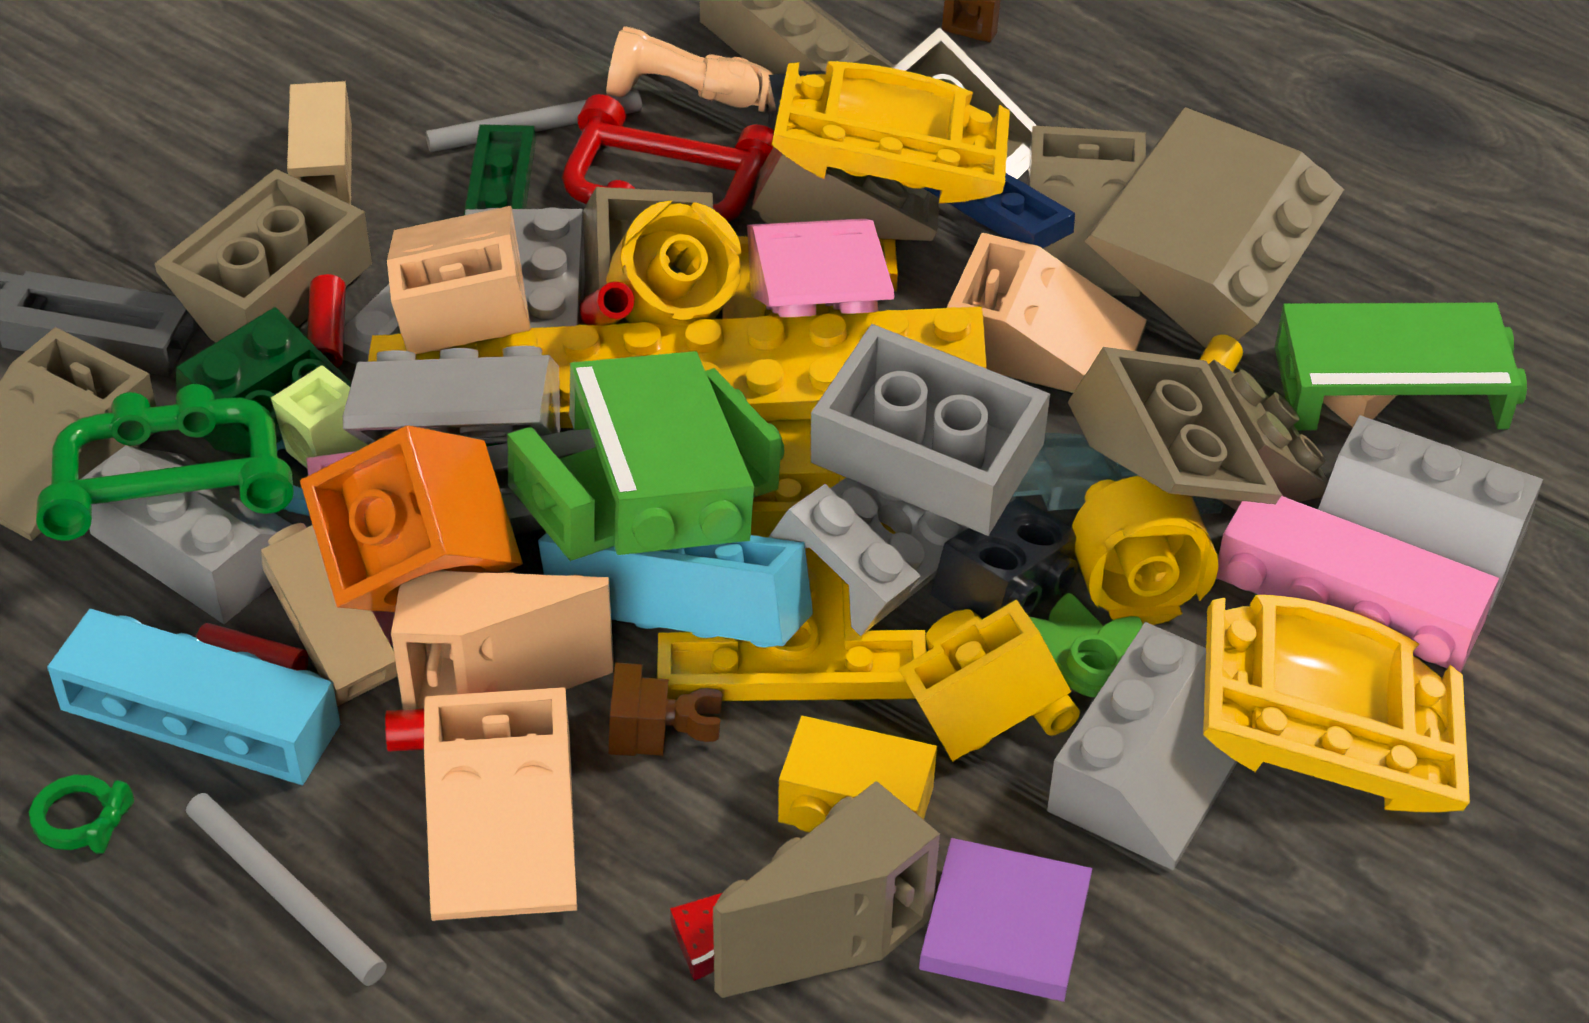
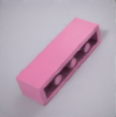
M1281 496L1276 504L1241 502L1223 533L1216 577L1240 589L1258 595H1276L1316 601L1362 615L1419 643V646L1413 652L1414 656L1445 668L1451 665L1460 673L1485 623L1499 580L1498 577L1283 496Z

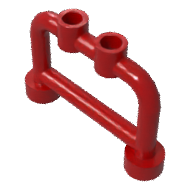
M596 94L586 100L578 115L577 122L582 134L564 167L562 181L567 193L583 204L588 203L596 187L635 189L630 183L623 180H613L607 186L593 184L585 180L584 177L600 145L733 170L736 173L724 199L717 204H713V210L718 212L729 223L736 219L746 206L761 168L774 147L772 145L774 130L764 125H749L743 129L735 148L623 127L626 113L622 105L610 96Z

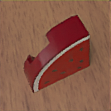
M722 893L670 908V923L694 981L714 972L713 907Z

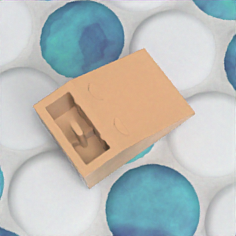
M511 206L394 230L387 258L390 296L407 351L414 352L416 355L531 330Z
M981 233L947 308L982 306L986 369L1007 377L1071 393L1075 392L1102 347L1137 351L1147 322L1145 318L1041 247L986 233Z
M438 570L401 584L391 636L403 709L424 708L425 696L563 687L569 689L613 673L614 657L609 577Z
M565 687L425 696L424 761L432 921L577 910L570 737Z

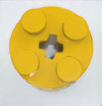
M664 201L648 207L636 217L612 256L606 279L607 283L621 282L631 289L634 295V307L625 317L630 323L651 322L661 325H687L700 319H715L737 290L741 278L739 256L741 254L739 239L731 225L718 212L706 205L695 202L688 205ZM676 266L681 272L675 273L671 269Z
M1140 476L1129 477L1119 481L1101 480L1093 484L1086 491L1084 496L1085 503L1078 511L1072 524L1076 535L1075 555L1092 601L1097 607L1099 605L1107 610L1111 619L1135 616L1139 617L1143 624L1145 622L1152 625L1161 624L1182 615L1180 606L1197 594L1199 601H1201L1211 590L1218 573V557L1192 496L1167 493Z

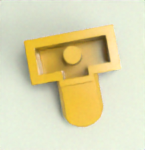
M1017 600L984 619L970 609L955 611L943 616L932 625L925 635L928 651L898 668L952 762L970 751L984 747L992 738L1026 718L1042 713L1052 703L1071 693L1042 635Z

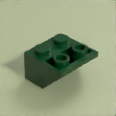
M273 307L176 367V395L180 389L187 385L200 384L208 387L213 392L215 399L245 398L256 401L268 409L275 423L276 443L283 440L271 397L321 365L349 387H351L352 382L276 307ZM226 423L215 425L211 433L203 436L215 450L251 455L249 426L245 424Z

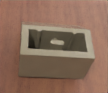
M1216 360L1209 363L1208 365L1282 496L1296 502L1323 497L1329 481L1320 467L1326 461L1316 445L1305 435L1298 433L1294 424L1299 421V416L1293 407L1276 392L1270 397L1267 396L1257 381L1246 371L1241 369L1235 374ZM1218 499L1236 511L1242 502Z

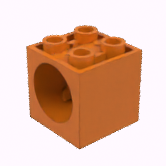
M406 425L300 480L337 608L395 612L400 585L419 576L438 570L505 573L523 564L485 440Z

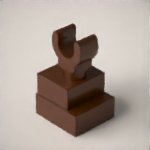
M944 0L942 30L991 43L998 29L1001 0Z
M615 663L608 754L663 756L666 726H674L677 731L687 733L698 741H717L720 735V718L704 717L699 714H719L721 712L722 692L712 688H702L693 691L691 694H682L676 699H667L669 679L643 678L642 664Z

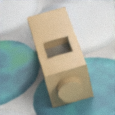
M346 81L290 84L288 175L351 205L352 123Z
M296 523L274 534L268 540L270 546L261 549L263 570L319 675L323 679L333 682L337 706L397 677L394 651L372 610L337 608L313 525L306 528L304 523Z

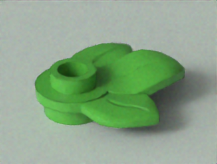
M1071 593L1065 594L1051 610L1048 621L1029 617L1042 635L1068 686L1074 691L1089 697H1096L1143 626L1141 619L1135 616L1115 619L1103 626Z

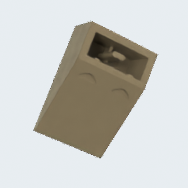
M1032 125L1027 185L1075 212L1074 233L1047 246L1044 250L1111 296L1139 297L1140 290L1084 241L1145 160L1146 133Z
M57 327L53 328L11 363L0 381L1 525L31 541L41 533L36 523L37 498L44 488L51 485L52 447L57 435L67 425L80 418L111 413L113 400L123 393H139L148 399L150 407H157L149 373ZM114 438L96 440L84 445L79 450L78 480L121 448L128 445H123Z
M877 781L855 798L846 797L840 800L830 810L824 822L802 839L796 837L787 841L776 852L771 863L749 880L734 882L719 897L716 905L713 907L715 992L724 998L872 963L885 958L930 920L934 903L940 833Z

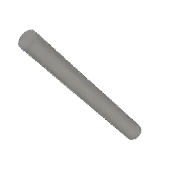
M638 90L630 91L623 97L607 95L617 100L624 108L626 114L642 111ZM586 100L426 131L428 148L431 153L476 144L479 124L535 126V132L578 124V115Z
M201 793L191 799L186 807V814L365 986L373 985L384 975L387 968L386 963L208 794Z

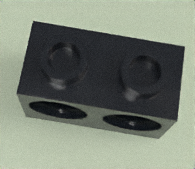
M1018 497L1007 504L989 536L968 528L944 543L930 595L955 611L970 609L982 619L1015 600L1019 602L1026 614L1029 615L1037 604L1052 594H1062L1072 583L1078 570V562L1074 560L1076 541L1074 530L1023 498Z

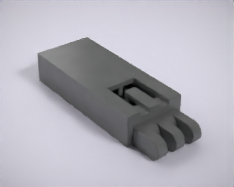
M25 271L23 276L0 272V341L2 348L25 352L53 328L57 327L149 374L170 377L198 328L197 322L176 296Z

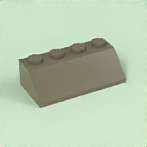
M700 0V22L744 59L772 71L773 74H785L788 63L800 62L798 70L807 72L823 71L824 74H826L828 61L862 63L888 68L894 67L891 62L812 0Z

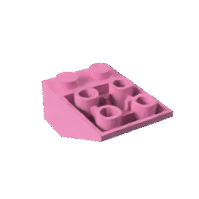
M847 219L747 225L751 296L766 304V309H772V313H779V317L816 315V304L825 303V306H833V309L841 310V313L877 312L878 300L894 299V288L873 220Z

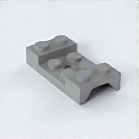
M846 477L832 488L824 484L789 508L768 538L804 542L805 548H811L849 585L851 627L861 636L935 578L944 543L968 529V527ZM1014 495L1010 499L1009 503L1016 499ZM881 523H884V524L888 525V526L891 527L896 533H895V534L890 533L888 530H886V529L882 526Z

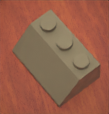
M274 169L155 263L158 275L212 341L218 342L273 307H276L297 328L308 319L310 282L313 278L323 274H331L343 279L347 286L372 265L365 211L278 169Z

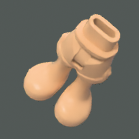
M624 26L623 30L619 31L614 46L606 94L615 97L626 96L636 85L641 75L658 74L671 77L697 89L699 96L704 99L714 100L737 108L751 105L759 106L758 111L765 112L768 104L769 75H772L773 72L740 57L726 58L709 54L705 58L670 43L651 37L639 29Z

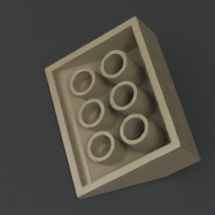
M1185 107L1178 113L1084 242L1206 348L1210 340L1216 335H1228L1238 341L1259 323L1344 189L1323 168L1317 166L1303 152Z

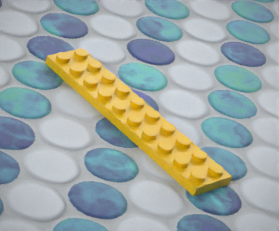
M982 306L886 310L869 313H824L801 317L762 316L700 319L687 325H661L651 322L610 325L540 327L501 338H492L446 348L478 350L480 358L503 357V349L511 346L540 347L542 355H550L559 365L560 428H573L569 417L571 362L697 351L705 371L715 368L734 389H739L744 394L747 402L765 421L811 419L812 410L871 324L986 368ZM402 334L373 335L367 362L377 361L378 352L390 350L407 351ZM441 350L416 354L415 360L440 359Z

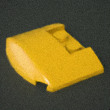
M828 61L826 74L800 76L798 72L800 62L788 63L772 145L802 168L823 179L825 178L828 166L842 169L853 176L863 177L871 175L899 181L910 188L921 189L928 187L940 190L939 203L977 200L1003 192L1010 110L999 105L996 116L992 117L989 113L969 105L973 92L938 79L904 70L862 63Z
M1255 595L1250 606L1225 610V598L1212 600L1207 608L1203 735L1218 749L1254 772L1257 771L1262 762H1266L1384 797L1385 810L1406 812L1464 811L1470 803L1463 675L1454 667L1449 665L1441 678L1421 660L1413 656V652L1419 646V643L1379 622L1335 606L1294 597Z

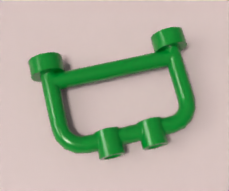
M191 384L179 390L176 395V404L150 407L148 399L143 395L127 392L120 394L113 400L111 413L80 418L67 425L57 435L52 447L51 485L44 488L38 495L36 523L39 530L52 539L62 541L73 540L81 537L89 530L92 522L93 504L238 485L241 501L248 509L263 514L275 513L287 507L292 501L294 495L292 471L286 462L277 458L275 423L269 410L256 401L245 398L215 399L213 392L208 387L200 384ZM241 423L249 426L250 458L78 480L79 450L92 441L114 438L123 445L135 446L142 444L149 438L151 433L179 429L189 437H203L211 433L215 425Z

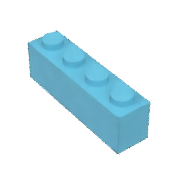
M547 533L538 540L544 575L609 577L611 620L634 623L640 628L653 629L662 627L692 632L693 635L701 638L719 636L750 641L758 647L784 646L813 614L804 542L751 535L750 541L617 555L613 546L570 561Z
M89 609L47 666L60 710L302 786L341 725L332 681L323 679L321 676L308 670L296 671L263 661L248 652L236 653L206 644L189 634H173L143 625L129 616H114Z

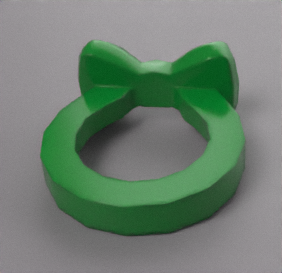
M75 774L59 778L45 786L34 798L29 810L30 824L34 834L41 843L53 849L74 850L89 846L94 853L101 854L108 847L113 829L119 825L122 816L132 807L134 796L129 785L121 780H116L111 788L105 781L92 775ZM74 792H87L96 796L104 808L100 817L92 823L69 830L57 829L50 826L46 821L49 807L57 799Z

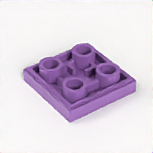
M951 838L920 955L919 970L1064 1002L1092 868Z

